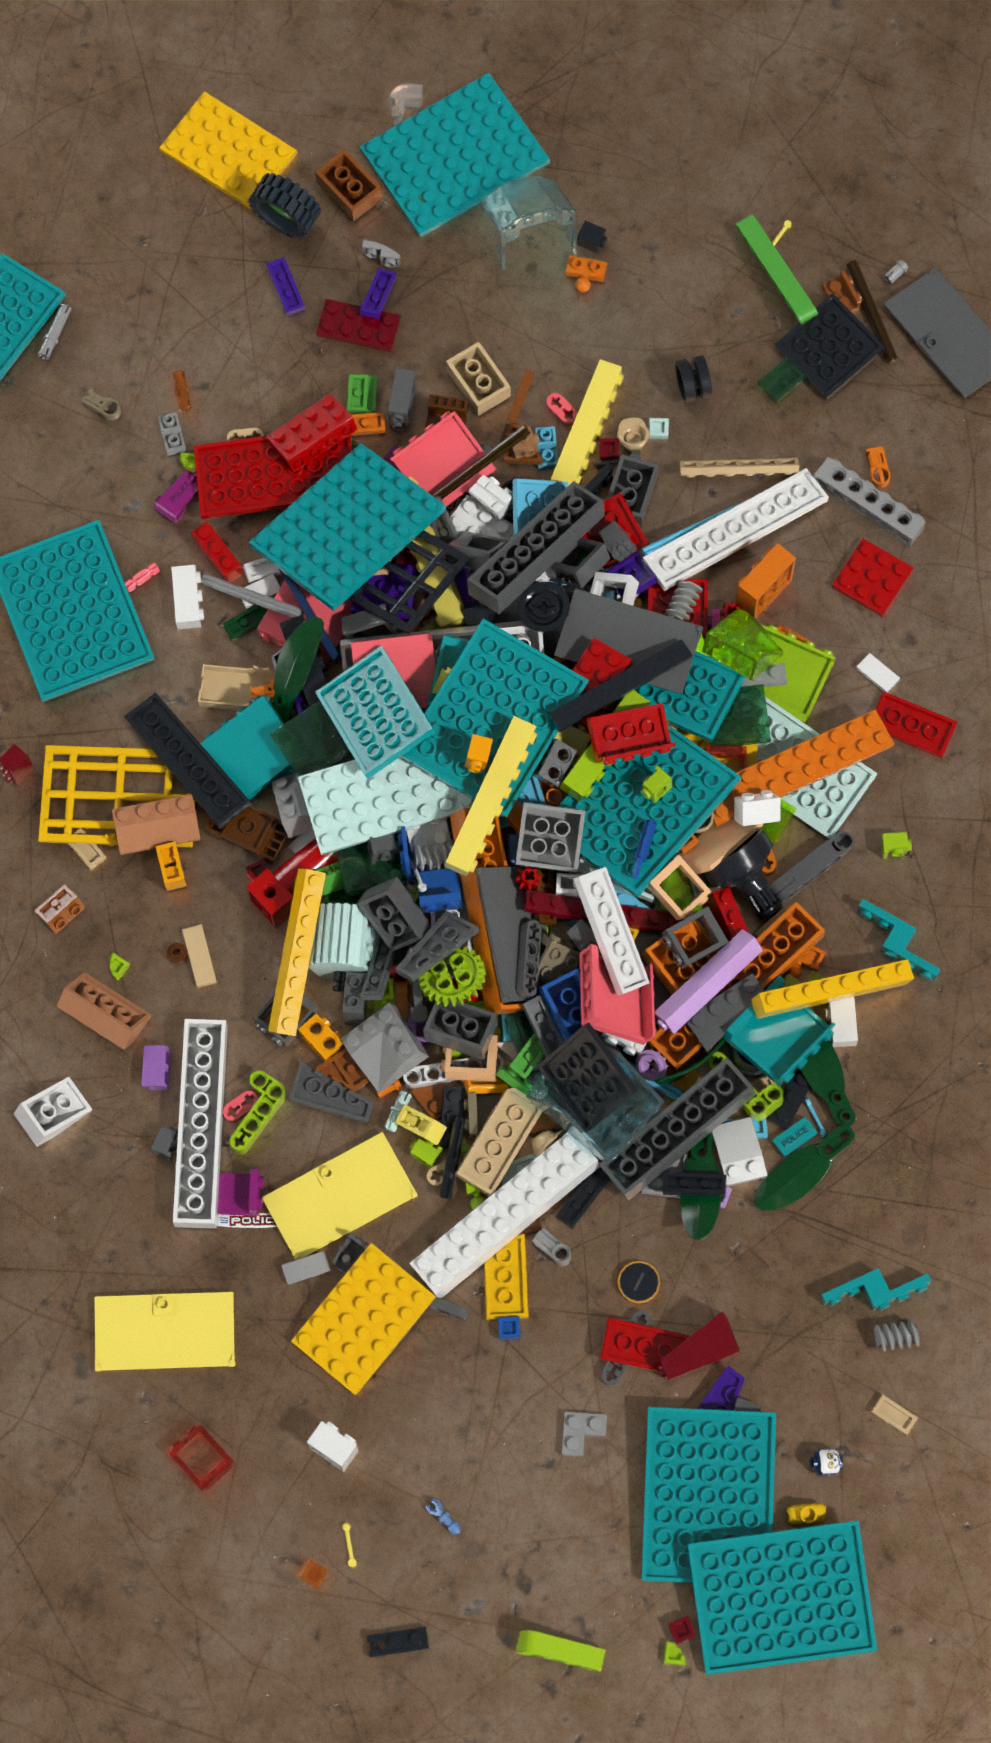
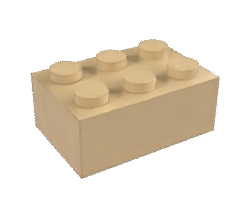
M480 342L446 361L447 373L466 400H469V404L478 416L511 397V386Z

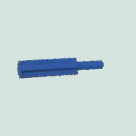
M650 819L645 820L634 859H637L632 874L634 879L638 878L642 862H646L657 823Z

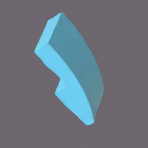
M555 426L535 428L540 441L537 447L543 461V465H538L539 470L554 469L558 462Z

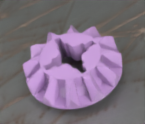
M653 1048L642 1051L636 1059V1068L639 1074L649 1081H655L664 1077L668 1065L665 1062L666 1058L660 1055V1051H653ZM652 1060H655V1067L649 1070L651 1065L650 1062Z

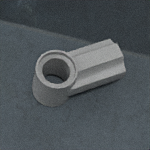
M544 1228L535 1235L532 1243L548 1255L556 1265L563 1267L570 1263L572 1256L567 1245L562 1244ZM559 1251H565L567 1256L564 1259H558L556 1254Z

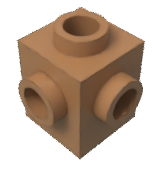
M527 427L530 430V435L512 447L516 459L530 457L539 451L537 444L540 441L537 432L532 433L531 427Z

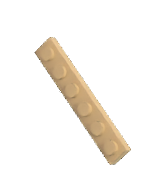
M798 458L680 461V474L685 477H695L696 475L713 477L721 474L725 476H734L735 474L752 476L758 473H763L764 475H773L775 473L791 475L799 472Z

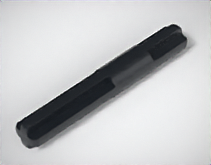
M455 1117L453 1120L440 1197L443 1199H451L456 1177L454 1174L457 1171L466 1121L461 1117Z

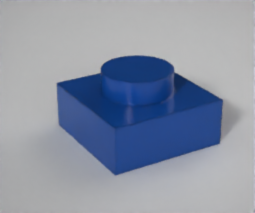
M519 1317L498 1318L499 1340L520 1339Z

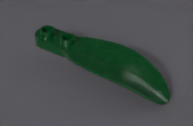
M313 617L299 625L288 637L279 654L274 678L275 694L271 705L285 725L288 722L294 699L297 698L306 683L322 637L324 622L319 617Z
M722 1037L708 1053L705 1052L687 1067L668 1076L656 1079L655 1083L660 1085L669 1084L682 1079L707 1061L724 1043L725 1045L729 1043Z
M823 1040L820 1043L821 1048L814 1056L810 1054L806 1058L808 1062L800 1071L812 1090L825 1101L836 1126L847 1125L850 1127L855 1122V1113L845 1094L842 1066L830 1041L825 1042ZM833 1095H837L839 1097L838 1102L834 1101ZM842 1114H847L848 1120H844Z
M841 1125L820 1143L803 1147L784 1159L768 1174L758 1187L754 1197L755 1206L763 1211L778 1210L808 1194L824 1178L831 1167L833 1159L853 1143L855 1138L853 1129L847 1125ZM842 1133H846L848 1135V1138L846 1140H842L840 1138V1135ZM825 1147H831L832 1152L826 1153L824 1151Z
M713 1131L691 1148V1155L685 1164L683 1173L720 1174L717 1163L712 1155ZM704 1150L706 1153L704 1156H699L698 1152ZM680 1195L684 1227L692 1239L701 1240L711 1233L719 1215L721 1197Z

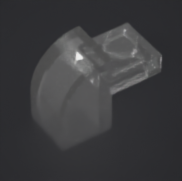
M404 83L392 91L390 107H392L391 117H394V125L403 122L405 109L421 110L424 95L423 85Z

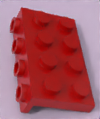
M330 393L267 435L266 438L287 461L290 469L295 472L357 430V426L353 417Z
M594 637L572 671L589 680L581 694L583 695L631 668L633 662L629 657ZM611 704L582 719L578 723L585 726V728L589 731L587 718L600 716L603 711H607L609 709Z
M663 703L587 718L596 763L603 762L604 765L616 763L615 759L622 758V762L633 760L634 755L640 754L641 758L653 755L652 751L657 750L659 754L671 752V747L676 746L675 742L671 743Z

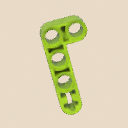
M715 1052L708 1059L709 1070H713L727 1057L723 1053ZM776 1084L767 1086L760 1093L755 1090L756 1095L746 1102L742 1108L753 1120L762 1121L783 1104V1090ZM772 1093L779 1095L777 1099H770L768 1096ZM755 1106L763 1108L761 1112H755L752 1109Z
M255 1071L250 1076L251 1087L260 1097L230 1138L232 1150L238 1155L249 1151L286 1099L284 1086L263 1071ZM258 1078L265 1080L261 1086L255 1085L254 1082ZM275 1089L282 1091L279 1097H272L271 1092ZM262 1106L270 1108L266 1114L259 1113V1109ZM249 1123H256L258 1125L253 1131L247 1129ZM243 1140L244 1145H238L237 1147L236 1141L241 1142Z
M531 1630L520 1631L516 1647V1653L541 1657L597 1672L602 1670L606 1651L598 1647Z

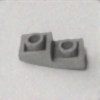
M363 240V255L369 258L380 257L381 265L389 268L400 267V255L385 245Z
M177 412L158 416L167 456L186 452Z
M324 1251L281 1265L288 1285L331 1271Z

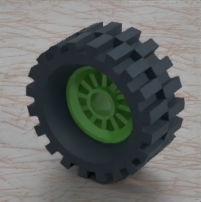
M266 173L248 199L253 212L259 214L258 217L261 220L264 219L267 225L273 226L278 232L279 230L282 231L286 236L289 234L292 238H305L321 214L320 204L314 201L315 197L313 195H309L306 189L300 187L301 185L293 183L289 178H283L280 174L276 176L275 173Z

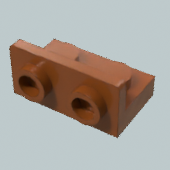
M844 270L840 272L839 277L822 283V289L827 297L833 293L852 313L860 310L862 297L858 291H855L851 276H847Z
M64 884L34 912L50 927L53 933L57 934L85 909V906L79 897Z

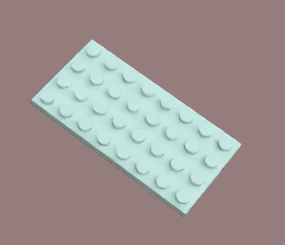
M753 688L739 690L725 717L759 720L757 763L820 735ZM858 762L780 798V806L830 839L839 830L878 774L863 763Z
M399 757L369 779L363 774L356 760L298 777L321 855L368 842L370 840L369 837L376 838L401 832V827L404 826L408 830L448 818L452 813L463 808H471L474 802L470 797L402 757Z

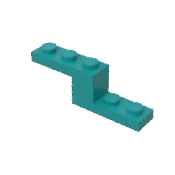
M862 899L857 910L860 912V915L867 920L872 919L878 922L877 924L885 930H892L882 946L881 952L884 953L883 955L890 960L903 961L908 959L911 970L919 972V975L926 980L935 981L941 969L906 950L915 935L916 928Z
M878 1268L823 1293L820 1298L823 1305L829 1303L832 1306L841 1302V1297L857 1295L861 1292L860 1289L862 1288L872 1310L879 1309V1311L890 1307V1303L895 1300L902 1302L908 1299L910 1293L915 1291L917 1294L924 1292L928 1289L931 1279L927 1273L893 1290H889Z

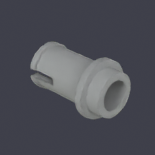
M902 260L896 261L895 265L883 277L892 285L902 274L907 273L908 266Z

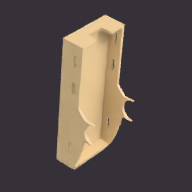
M203 664L198 705L203 708L238 711L243 707L247 708L252 704L253 694L250 691V687L256 688L269 684V680L275 678V669H270V666L268 668H260L254 666V664L253 668L249 669ZM295 700L290 716H294L298 713Z
M516 1088L505 1090L487 1117L478 1136L454 1175L465 1182H469L477 1187L479 1191L490 1197L495 1192L541 1115V1104Z

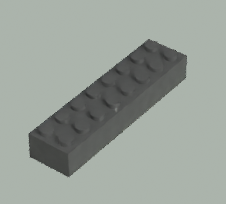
M573 481L467 579L469 595L497 614H500L605 516L604 500Z
M726 1058L604 1159L599 1166L629 1201L756 1095L754 1087L734 1064Z

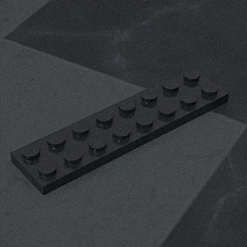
M156 692L124 716L125 720L186 791L192 794L193 799L219 829L252 805L245 794Z

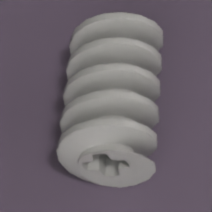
M681 581L677 585L678 588L675 589L674 596H672L668 609L665 611V616L683 621L690 619V616L686 613H693V609L689 606L694 607L697 604L692 599L698 600L700 596L697 593H702L703 589L693 582Z
M440 843L436 847L435 844H431L429 848L427 845H423L421 849L419 845H415L412 852L414 870H416L417 865H419L421 871H424L425 865L428 866L429 870H432L433 864L436 865L437 870H440L441 864L445 865L453 845L447 843L445 847Z
M911 1320L908 1321L907 1327L903 1321L899 1323V1327L895 1323H891L890 1329L887 1324H883L882 1330L878 1325H875L874 1340L876 1350H878V1346H881L882 1350L886 1351L887 1345L890 1346L891 1350H894L896 1343L902 1349L904 1342H906L908 1348H911L912 1341L919 1347L917 1325L915 1324L914 1326Z

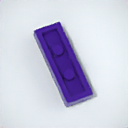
M285 258L266 263L287 316L305 310V305Z
M378 268L361 306L360 315L379 320L397 278L396 272Z

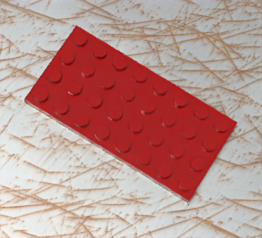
M351 435L295 472L290 469L287 461L268 442L266 436L195 445L194 456L201 519L288 508L353 450Z

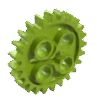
M466 946L463 950H461V947L457 948L418 979L420 988L423 990L424 996H428L429 1001L435 999L436 1005L443 1001L444 1007H447L448 1003L451 1002L452 1006L455 1007L458 1001L461 1005H464V999L471 1001V994L478 996L476 989H483L481 983L486 982L484 977L486 971L480 955H476L475 950L469 952L468 946ZM446 962H449L459 987L457 990L454 988Z

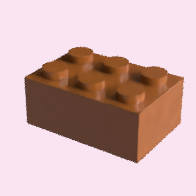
M345 149L315 171L316 183L353 221L383 199L382 187Z

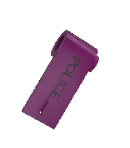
M186 470L162 496H158L154 502L155 511L172 522L177 523L185 512L186 504L198 493L196 472L193 473Z

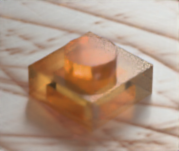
M310 1559L300 1579L319 1589L329 1570Z

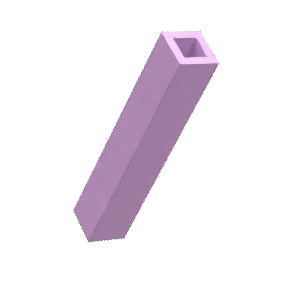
M742 929L654 1012L658 1019L656 1022L658 1026L664 1031L667 1029L675 1034L763 951L755 937Z

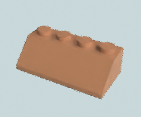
M192 794L112 809L120 855L156 849L155 846L176 842V845L200 840Z
M85 972L64 988L57 1007L63 1010L64 1013L77 1019L81 1024L88 1026L123 1050L135 1041L151 1018L150 1013Z

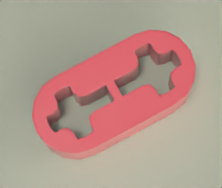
M553 393L549 395L546 401L547 409L564 426H572L577 416L575 408L560 394ZM552 400L554 402L559 401V407L557 405L552 406ZM565 413L567 415L572 414V419H565Z
M245 1091L226 1104L223 1109L224 1118L230 1123L241 1120L257 1102V1094L253 1091ZM247 1096L249 1098L254 1097L252 1105L247 1103L244 1106H242L246 1102L245 1098ZM238 1107H240V1109L236 1111L237 1116H227L229 1114L228 1110L230 1108H232V1110H236Z

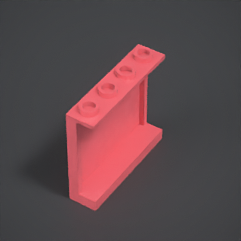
M446 412L440 417L442 421L436 425L434 423L430 424L424 429L425 433L420 437L418 435L414 436L408 441L409 445L403 449L401 446L392 453L394 456L391 460L396 464L401 473L406 477L415 479L419 486L431 495L486 454L456 412ZM493 462L443 498V503L448 507L467 493L482 475L488 477L498 469Z
M284 580L274 599L301 608L287 582ZM299 585L316 616L323 620L324 629L337 650L340 640L344 638L342 618L351 615L352 601L350 599L345 600L333 611ZM268 609L257 628L260 638L266 642L273 641L282 649L286 641L279 623L291 619V617ZM304 613L303 617H304V619L306 620V619H308V618H307L306 614ZM320 640L319 646L322 653L319 654V657L322 656L329 669V663L332 658Z
M431 632L351 642L353 665L382 646L419 706L424 708V711H427V703L436 669Z
M591 944L581 951V1025L583 1026L589 1022L594 1030L641 1045L653 1039L656 1034L653 964L650 963L644 967L650 982L649 984L617 996L603 957L598 953V946Z

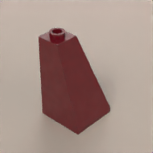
M724 1312L719 1313L660 1360L662 1365L658 1366L662 1377H667L670 1381L741 1354L726 1314Z

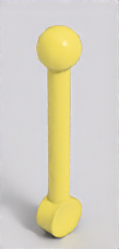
M789 220L784 222V227L772 242L774 246L786 229L791 228Z
M344 1523L342 1529L346 1535L350 1559L348 1565L353 1568L357 1562L353 1557L349 1533L351 1526L349 1523Z

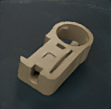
M93 388L87 391L88 396L82 398L85 407L103 416L106 420H116L121 415V407L118 401L108 396L104 398L94 392ZM115 405L118 408L116 412H113L108 406Z

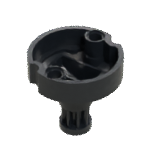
M762 827L713 870L699 874L708 888H738L743 897L748 898L756 910L755 915L759 920L773 916L783 905L780 899L775 898L767 886L768 881L762 874V869L773 847V843Z

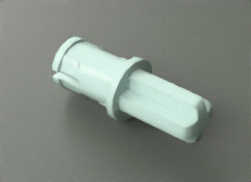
M405 1091L399 1092L394 1106L390 1108L391 1113L386 1121L385 1128L391 1132L396 1131L398 1124L395 1121L403 1106L408 1105L412 1097L410 1094L406 1095L407 1092Z

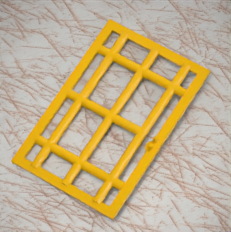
M46 745L38 841L47 843L118 845L117 836L114 833L105 835L72 834V828L115 829L114 821L73 820L74 799L115 800V809L122 807L123 800L158 801L187 794H172L173 774L165 765L126 763V757L158 758L151 749ZM54 754L70 755L69 761H53ZM78 755L118 757L117 763L77 762ZM53 769H68L67 790H51ZM76 770L117 771L115 792L75 791ZM125 771L165 773L164 794L123 792ZM50 798H66L65 819H49ZM48 827H64V834H48ZM193 842L178 844L176 846L193 848Z

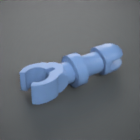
M434 1498L431 1500L436 1509L431 1504H428L426 1506L427 1511L438 1516V1521L440 1523L443 1522L448 1527L450 1533L457 1535L461 1531V1526L457 1521L454 1522L449 1517L450 1513L444 1511L438 1499Z

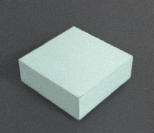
M649 418L650 435L648 439H668L669 418Z

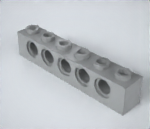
M827 457L814 474V478L821 488L911 547L924 530L926 521H924L921 515L912 513L903 503H897L891 499L888 493L879 491L870 481H864L855 471L843 467L838 460ZM839 476L843 480L836 481L833 477ZM856 487L859 491L853 492L849 488ZM873 498L875 502L870 503L866 499ZM882 509H889L891 513H884ZM898 520H906L907 524H900Z

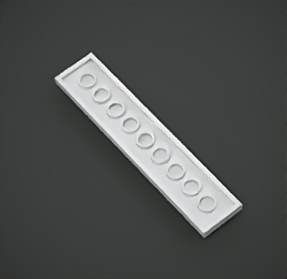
M805 468L644 556L642 561L657 577V582L661 588L666 591L679 582L686 580L826 503L829 497L809 470Z

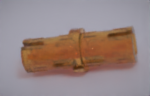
M185 371L173 372L174 393L178 398L179 410L188 411L191 409L189 400L190 389L186 384Z

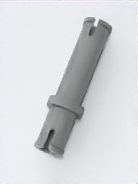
M60 304L48 333L43 337L44 342L37 353L39 357L43 355L42 359L48 360L50 358V354L54 346L58 344V337L72 311L70 307L66 309L67 305Z

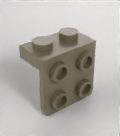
M542 932L541 943L546 946V949L539 960L538 980L549 983L577 968L580 963V951L576 949V945L569 940L563 942L560 941L561 938L553 933L547 935Z
M476 1092L468 1093V1099H464V1110L469 1111V1119H465V1132H469L470 1138L478 1136L481 1127L502 1095L477 1096Z

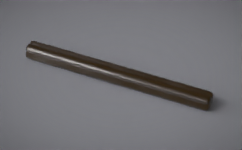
M856 260L849 261L847 269L856 290L862 297L863 307L876 338L885 346L883 351L884 357L888 364L894 363L898 360V357Z
M522 426L434 492L432 496H439L441 499L445 498L530 435V430L527 426Z

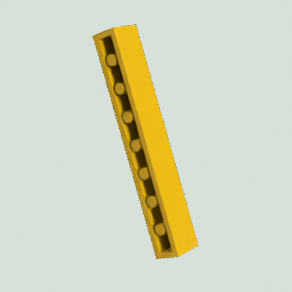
M298 869L269 1023V1032L296 1036L326 873L309 869Z
M907 959L762 992L753 997L751 1001L756 1018L759 1019L903 986L912 981L914 976Z

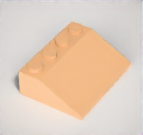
M732 820L718 827H715L713 823L705 832L694 834L698 838L699 844L684 855L680 852L676 855H680L696 874L711 871L763 826V823L742 826L735 820ZM679 867L672 872L677 880L687 878Z

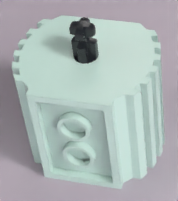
M328 903L321 904L319 908L308 968L320 978L336 982L337 984L332 988L334 992H343L345 990V986H342V983L345 982L346 972L367 974L378 940V932L358 905Z

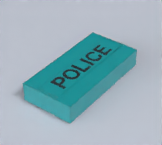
M805 1116L775 1137L772 1143L785 1158L815 1137L818 1132Z

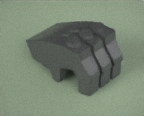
M615 521L599 532L610 554L620 562L637 550L636 544L629 537L630 535Z
M583 918L566 931L580 952L591 944L598 946L591 925Z
M350 1233L347 1236V1240L339 1247L332 1262V1265L344 1274L348 1272L370 1245L360 1237L357 1238L358 1236L354 1233Z

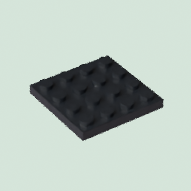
M833 293L816 307L818 315L803 324H796L774 344L783 356L826 400L831 398L885 350V346Z
M589 1022L583 1025L538 1065L540 1071L585 1133L594 1129L638 1092L636 1086Z

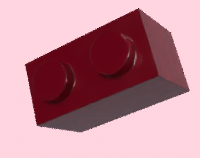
M15 744L0 758V772L3 774L2 777L10 784L13 782L18 786L34 769L29 756Z

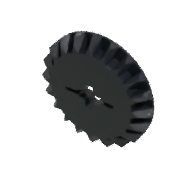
M538 582L529 586L520 596L518 614L522 623L534 632H552L554 629H559V626L565 623L566 618L569 616L570 600L566 592L559 585L552 582ZM543 603H546V605L550 607L549 609H546L545 612H542L541 609H538L539 607L543 606Z

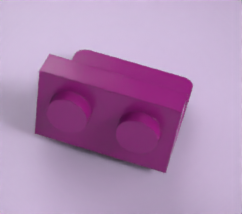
M251 1169L250 1174L222 1173L219 1176L218 1213L220 1215L259 1216L260 1209H263V1196H260L261 1188H264V1176H261L259 1170Z

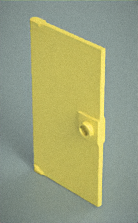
M381 1132L265 1195L263 1201L294 1256V1260H298L318 1251L405 1202L416 1198L418 1195L384 1133Z
M234 1292L95 1297L96 1372L235 1367Z

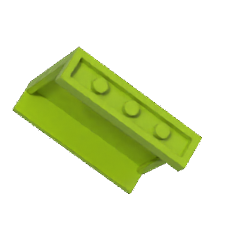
M767 624V626L761 625V631L744 667L785 663L787 685L753 689L806 724L836 659L833 653L827 649L822 648V651L814 648L815 645L806 640L800 642L796 640L797 637L788 632L785 634L780 633L778 628L771 624Z

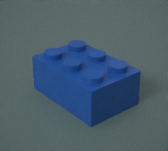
M578 968L537 988L564 1042L582 1027L580 972Z

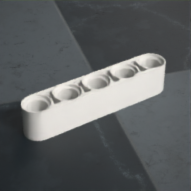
M498 1054L497 1062L500 1064V1067L496 1069V1074L500 1068L504 1067V1061ZM485 1055L483 1060L476 1057L452 1060L451 1067L478 1065L480 1068H487L488 1055ZM441 1062L416 1066L403 1075L404 1084L410 1090L449 1082H463L462 1080H447L445 1072H441ZM435 1071L439 1076L436 1079H430L428 1074ZM410 1075L418 1076V1080L414 1083L409 1082L407 1078Z

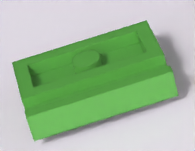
M349 374L348 413H376L377 375Z
M508 1066L500 1068L496 1074L511 1087L516 1088L530 1098L537 1096L541 1090L531 1080L527 1078L523 1080Z

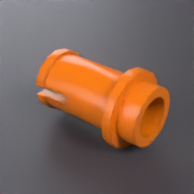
M397 1080L379 1093L377 1090L376 1092L381 1099L396 1089L398 1091L401 1084Z

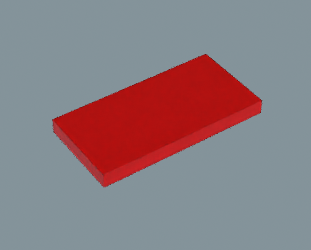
M883 691L876 706V711L891 738L942 759L958 721Z
M608 1317L599 1359L661 1373L658 1367L662 1365L660 1360L689 1338L690 1335Z

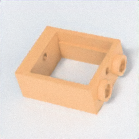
M675 855L649 882L650 885L648 886V889L676 920L690 917L697 905L701 906L709 899L707 895L711 892L680 855ZM677 867L700 890V893L682 910L659 886Z
M493 1035L488 1046L487 1068L451 1067L452 1049L443 1047L446 1059H442L441 1072H445V1078L447 1080L495 1082L498 1052L497 1035Z

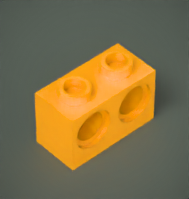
M475 734L472 735L464 766L468 768V771L473 773L485 772L493 739Z
M176 842L155 846L166 890L170 891L186 887Z
M316 1013L298 1028V1032L325 1062L342 1051L344 1044L341 1040L342 1035L338 1031L333 1032L329 1028L331 1025L324 1016L320 1018ZM314 1026L322 1028L317 1034L312 1033L310 1030ZM327 1041L335 1043L334 1047L330 1049L325 1048L324 1044Z

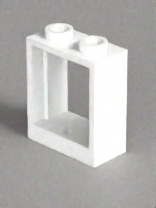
M595 572L590 593L603 597L606 587L623 588L625 591L622 603L633 606L639 582L632 575Z

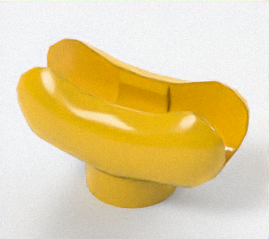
M822 1503L791 1505L786 1508L789 1514L787 1523L791 1525L817 1524L825 1522L827 1519L826 1506Z

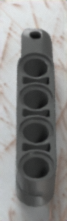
M841 831L811 852L769 886L775 898L780 899L782 904L792 898L853 848L854 838L848 832Z

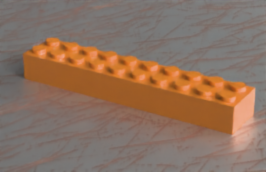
M463 808L450 815L454 842L471 808ZM496 816L492 824H495L491 836L486 835L483 841L487 843L482 854L478 853L475 858L478 861L475 869L508 867L499 818ZM475 870L473 873L469 871L467 877L460 874L469 922L478 926L480 931L472 939L475 953L480 955L486 971L484 976L486 982L481 983L485 1009L497 1015L524 1012L521 1004L525 1001L502 1003L476 872Z
M795 902L756 939L763 951L712 999L752 973L765 991L778 976L782 977L824 937L825 929ZM686 1023L675 1034L667 1029L664 1031L660 1028L656 1032L655 1037L648 1041V1047L650 1049L653 1048V1051H660V1055L666 1058V1065L674 1073L685 1068L704 1050Z

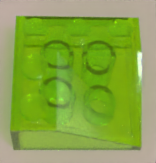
M739 608L707 632L702 649L704 654L750 680L756 678L784 653L758 620Z

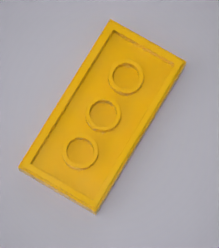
M518 1234L484 1263L486 1320H498L501 1317L528 1318L525 1234Z

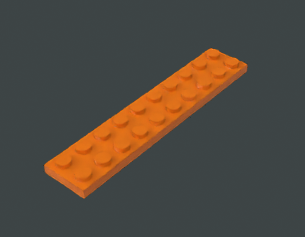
M876 709L736 772L741 776V781L714 811L713 823L715 827L734 820V797L742 796L743 793L760 794L763 790H770L782 798L893 747L895 743Z

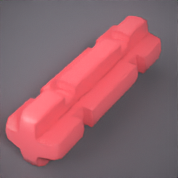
M151 563L147 566V569H142L132 576V579L126 580L124 583L128 592L136 589L135 586L139 587L149 580L151 575L155 576L159 573L160 570L157 564Z

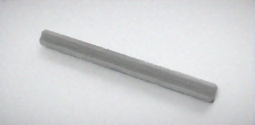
M203 574L201 578V583L205 586L291 618L304 615V611L301 608L212 575Z

